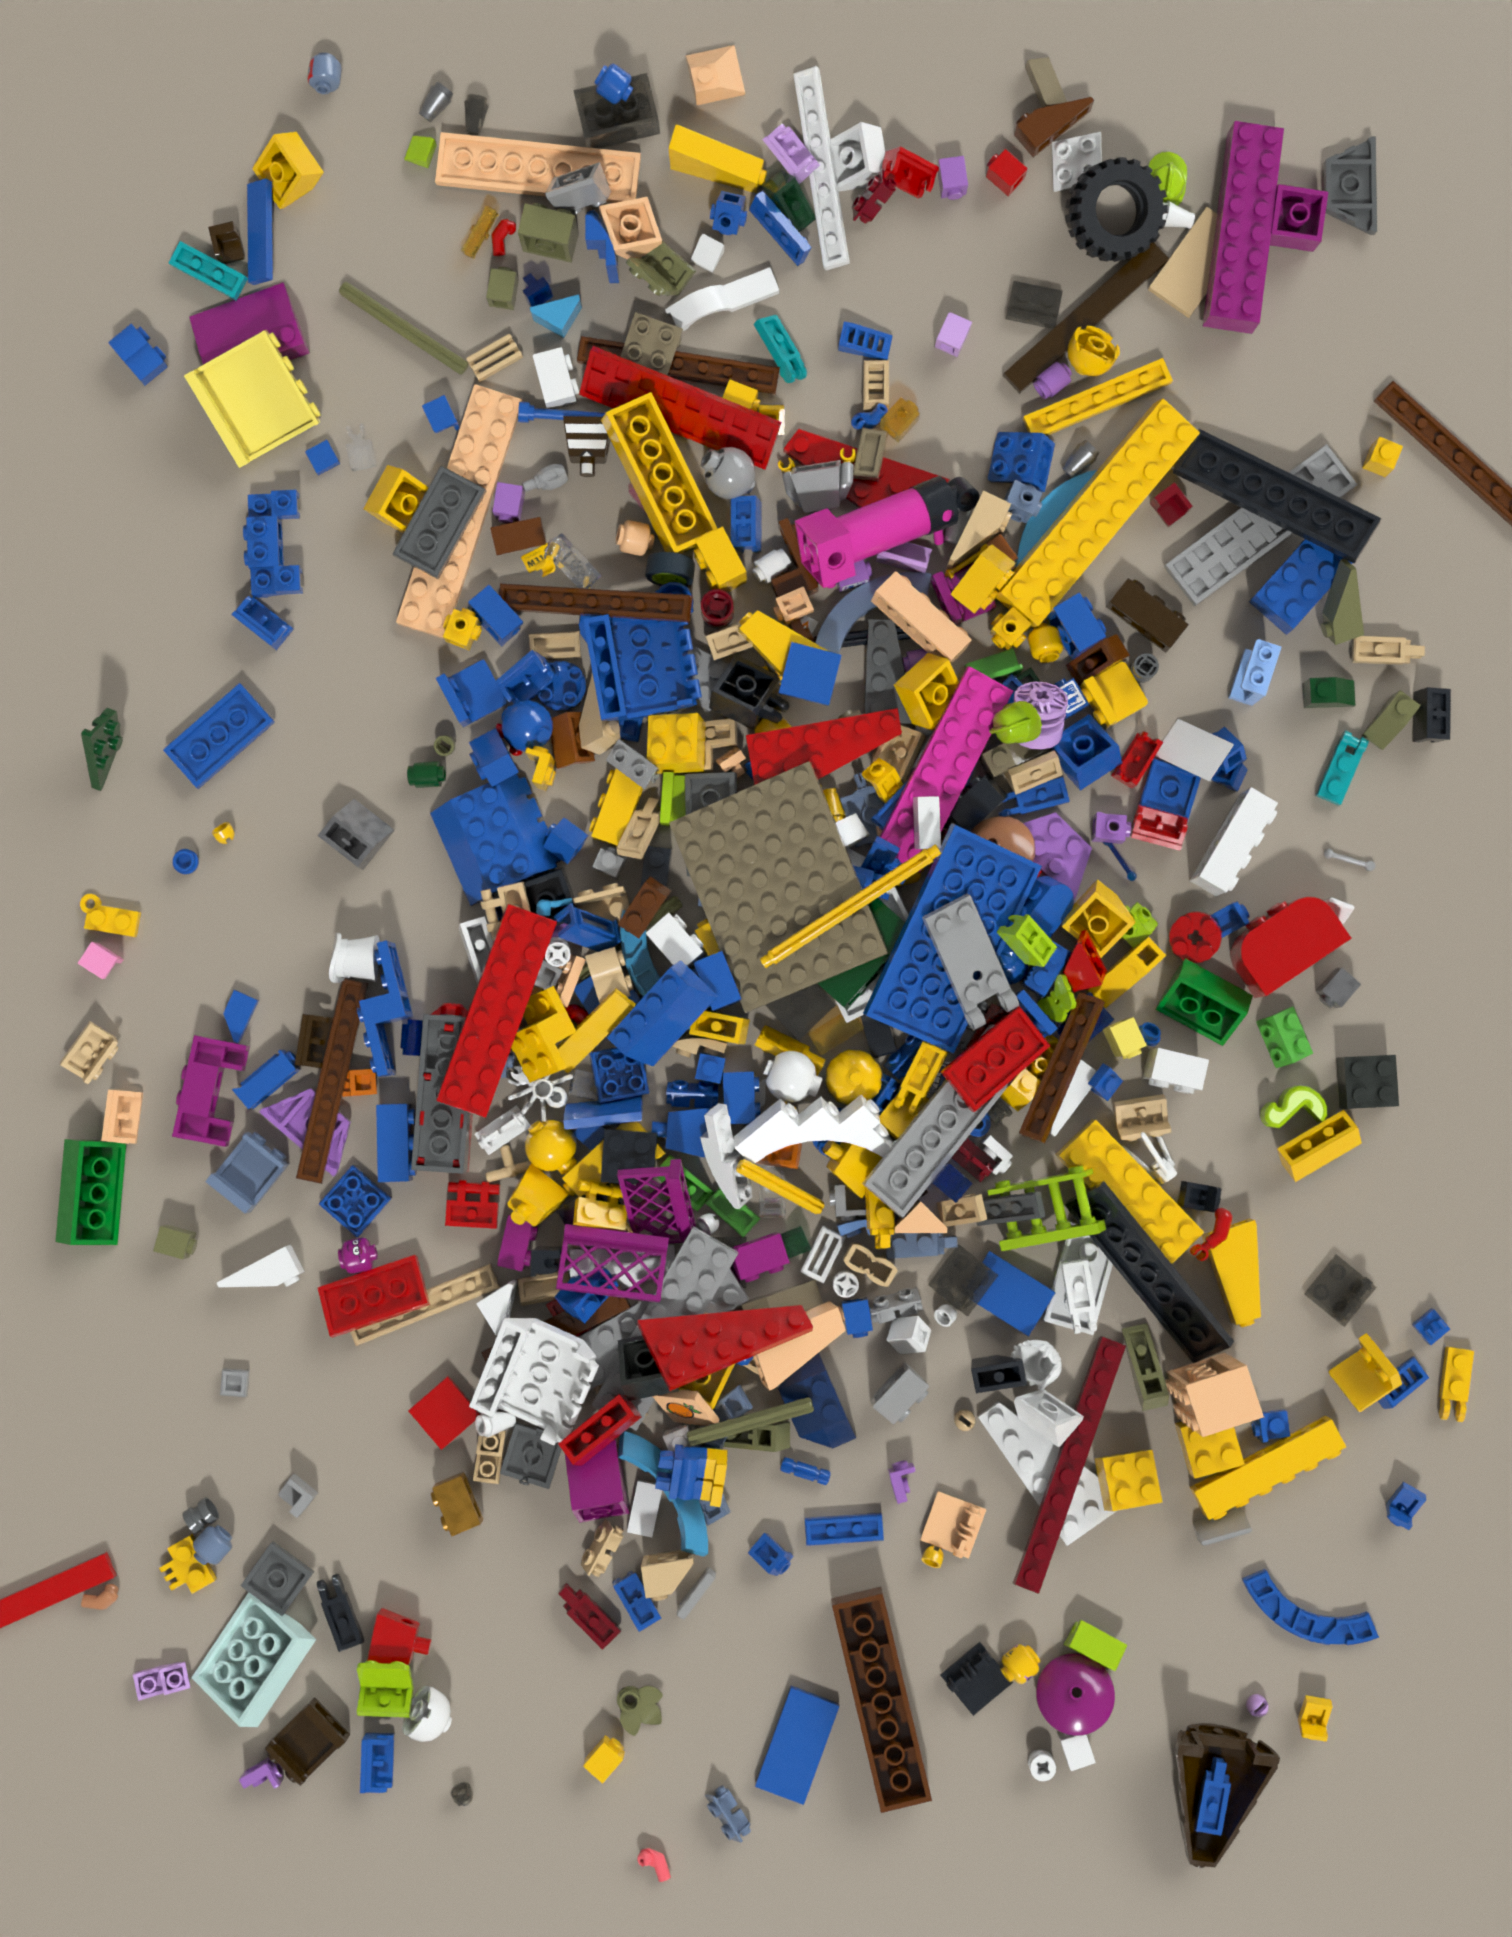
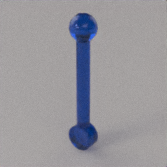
M1102 842L1110 848L1126 871L1128 880L1135 881L1137 874L1130 870L1114 845L1109 842Z

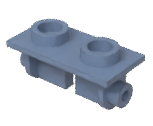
M722 1785L715 1790V1796L705 1795L709 1802L707 1807L715 1818L718 1817L723 1824L721 1830L729 1840L732 1839L741 1843L743 1840L740 1834L742 1836L751 1832V1824L740 1808L732 1814L730 1810L738 1804L728 1788L725 1789Z

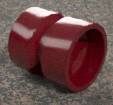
M721 589L708 591L701 600V616L709 627L714 629L726 627L734 617L733 600L726 591Z

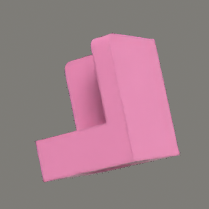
M91 942L78 964L99 978L106 979L116 963L121 964L124 959L103 945Z

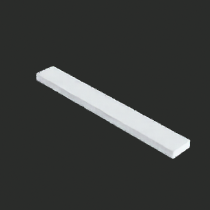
M814 66L796 72L793 75L804 145L820 164L809 175L823 267L825 270H830L850 264L820 69Z

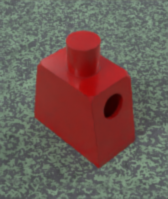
M381 1608L376 1616L367 1661L371 1660L382 1664L398 1661L409 1665L413 1659L414 1652L425 1655L429 1654L432 1639L418 1636L419 1622Z

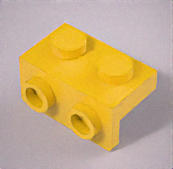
M534 746L533 749L526 748L525 753L528 758L538 762L532 782L536 788L547 791L548 785L552 786L556 777V771H554L555 761L551 754L548 753L549 750L539 746Z

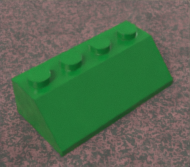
M64 1139L55 1242L67 1245H118L126 1143Z

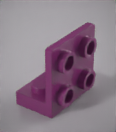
M974 563L956 572L951 579L948 576L945 577L941 571L933 574L930 581L942 610L955 625L996 608L995 601L993 600L985 610L980 608L974 614L950 595Z

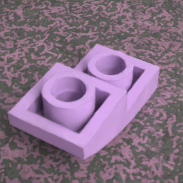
M185 1661L133 1673L138 1701L163 1693L167 1695L191 1688Z

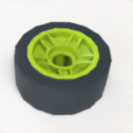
M656 552L647 558L645 577L651 583L659 586L668 582H679L688 587L693 583L695 562L682 554Z

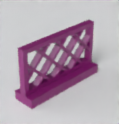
M681 1159L670 1160V1166L618 1170L617 1177L633 1233L639 1234L645 1229L652 1233V1236L669 1238L668 1244L684 1243L693 1226L696 1227V1222ZM665 1176L666 1180L660 1184L652 1178ZM635 1178L639 1180V1182L636 1185H633L626 1181V1179ZM646 1184L655 1190L648 1193L641 1188ZM663 1193L670 1198L663 1201L656 1196ZM636 1194L644 1200L638 1203L632 1200L631 1197ZM651 1202L659 1208L653 1211L647 1208L646 1205ZM666 1210L674 1216L668 1219L662 1216L661 1213ZM641 1212L649 1217L643 1221L635 1215ZM656 1220L663 1225L658 1229L650 1223ZM668 1228H671L677 1231L679 1234L670 1235L665 1231Z
M565 1224L556 1289L660 1303L669 1238ZM568 1244L580 1246L584 1254L575 1261H572L567 1254ZM598 1248L605 1249L611 1256L600 1265L591 1255ZM623 1252L631 1253L636 1259L626 1268L617 1259ZM650 1255L661 1257L660 1266L652 1272L643 1262ZM588 1257L596 1268L584 1276L576 1265ZM566 1259H567V1261H568L570 1264L565 1267V1262H566ZM614 1260L622 1271L610 1279L602 1268ZM640 1264L648 1275L636 1283L628 1271ZM572 1267L581 1278L574 1284L562 1283L564 1273ZM599 1271L607 1282L601 1287H593L587 1279ZM657 1272H659L658 1280L654 1276ZM624 1274L633 1285L626 1291L618 1290L613 1283ZM651 1278L657 1286L656 1295L645 1294L639 1286Z

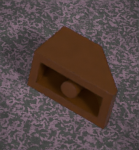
M1115 634L1095 644L1066 664V667L1077 685L1080 686L1084 680L1101 674L1130 655L1119 636Z

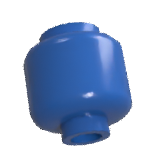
M614 63L608 67L604 65L594 82L597 85L596 92L612 104L619 103L621 99L626 102L633 90V87L630 86L632 81L631 75Z

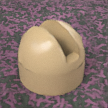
M962 1409L954 1417L955 1425L962 1431H969L975 1425V1416L971 1411ZM961 1416L971 1422L970 1426H967L959 1418Z

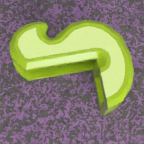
M1294 1085L1281 1093L1278 1106L1275 1102L1266 1103L1260 1111V1118L1264 1125L1280 1128L1303 1106L1317 1122L1321 1123L1327 1117V1105L1321 1095L1312 1088Z

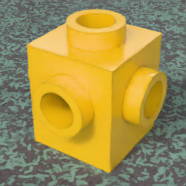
M1012 607L1005 615L1000 613L992 621L991 625L993 628L990 635L993 637L991 640L1001 649L1004 647L1006 650H1009L1012 646L1018 648L1027 638L1024 633L1030 628L1031 623Z
M462 608L461 611L453 609L452 614H448L444 621V640L470 651L473 641H478L482 632L481 622L475 617L476 613Z

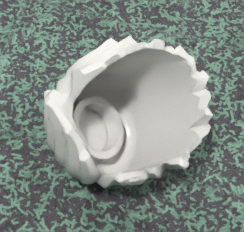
M1027 1340L1019 1343L1018 1346L1014 1345V1351L1010 1357L1023 1359L1026 1379L1030 1386L1037 1385L1038 1389L1042 1391L1058 1378L1062 1370L1061 1357L1047 1341Z

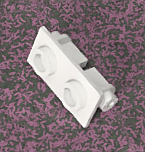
M516 1105L474 1135L478 1139L477 1142L480 1147L485 1149L487 1154L490 1155L531 1125Z

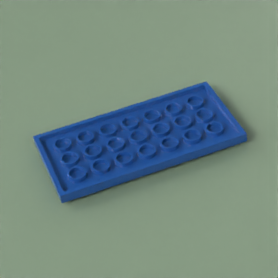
M951 823L939 849L941 855L935 858L863 1014L954 1054L968 1023L922 917L965 894L971 895L999 959L1006 942L998 935L997 930L1000 926L1010 927L1013 925V922L1008 917L1020 914L1042 866ZM975 971L973 979L977 980L980 978V971Z

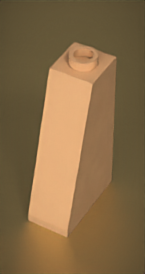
M828 1301L805 1311L813 1325L812 1332L753 1356L761 1383L769 1391L776 1388L846 1331L843 1324L845 1321L844 1312L840 1306L837 1307Z

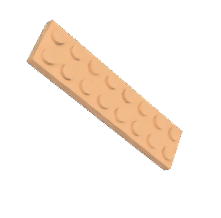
M441 132L435 183L439 186L546 197L545 193L554 177L600 162L611 190L606 203H617L637 198L641 153Z

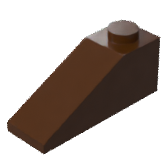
M1087 97L1038 108L1031 114L1025 113L1016 122L1017 126L1014 136L1034 158L1087 115L1092 109L1094 99Z

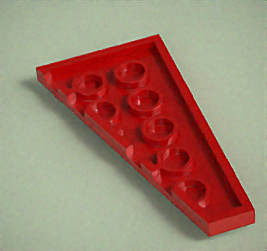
M802 1305L637 1320L640 1332L669 1391L813 1331V1325Z

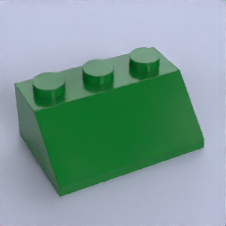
M1185 958L1171 978L1155 1010L1223 1046L1248 1014L1253 995Z

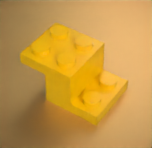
M551 986L530 996L523 1014L528 1026L517 1031L511 1047L529 1083L566 1068L555 1044L576 1032L554 986Z

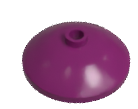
M1066 1654L1055 1658L1043 1669L1036 1686V1699L1042 1716L1054 1729L1067 1735L1082 1736L1095 1732L1109 1719L1114 1708L1115 1690L1111 1677L1100 1663L1082 1654ZM1079 1688L1082 1693L1081 1697L1075 1698L1072 1695V1689Z

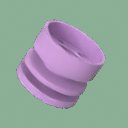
M1035 681L1021 685L1015 691L1014 702L1027 701L1032 704L1041 718L1042 727L1038 738L1018 744L1030 749H1047L1057 745L1063 734L1064 718L1066 717L1068 707L1067 695L1056 685L1047 682Z

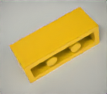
M616 768L615 770H610L606 782L610 786L607 794L602 793L598 803V808H601L598 818H593L589 831L593 832L591 835L593 839L614 847L618 846L643 792L641 786Z
M1342 1110L1277 1148L1281 1164L1292 1179L1297 1182L1362 1144L1357 1125Z

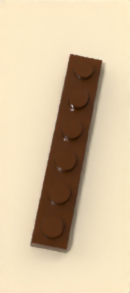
M1079 992L1076 998V1007L1070 1012L1019 1131V1134L1045 1144L1105 1004L1102 999Z
M619 1283V1284H618L619 1286H618L617 1288H618V1290H622V1291H623V1289H622V1287H621V1285H620V1283ZM609 1296L585 1324L565 1311L543 1322L576 1335L629 1309L631 1305L627 1298ZM493 1346L481 1352L486 1363Z

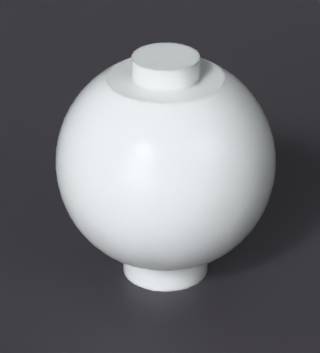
M785 1051L776 1055L773 1061L768 1060L763 1074L767 1075L766 1084L769 1091L776 1098L784 1102H798L808 1095L815 1097L822 1082V1078L816 1076L813 1062L806 1055L797 1051Z

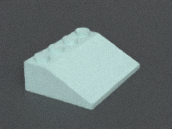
M248 1592L191 1678L239 1727H258L316 1639L287 1614L279 1615Z

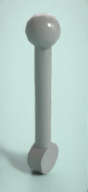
M1331 849L1324 851V856L1327 859L1333 857L1363 866L1367 871H1372L1376 867L1373 861H1360L1334 853Z

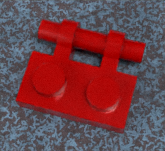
M467 1180L448 1183V1192H457V1200H447L445 1226L498 1228L499 1202H489L490 1194L500 1195V1185L490 1184L487 1181L468 1183ZM466 1194H481L480 1201H466Z

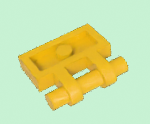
M591 1179L589 1181L579 1180L577 1190L586 1192L585 1198L578 1197L575 1200L573 1225L625 1232L627 1211L625 1205L618 1204V1198L623 1199L620 1185H603ZM596 1195L608 1196L607 1202L596 1200Z

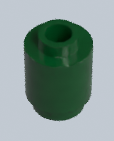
M439 761L414 763V765L407 768L408 783L416 788L441 787L442 781H446L445 766H441Z

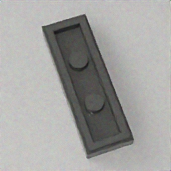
M1036 1191L983 1198L987 1220L976 1223L977 1226L1046 1217L1041 1192Z

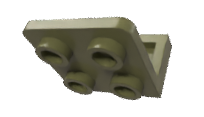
M663 241L661 245L642 258H628L626 264L631 267L629 271L638 279L643 278L649 283L648 288L658 296H661V294L666 296L680 295L696 272L690 264Z

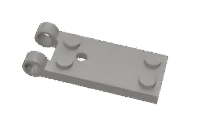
M965 894L922 917L971 1029L975 1030L986 1024L985 1018L977 1004L997 994L999 1003L1006 1012L1019 1006V1001L1009 986L971 895ZM975 971H980V978L974 980L973 973Z

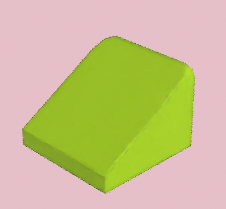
M413 136L404 158L405 161L429 168L437 147L435 139Z

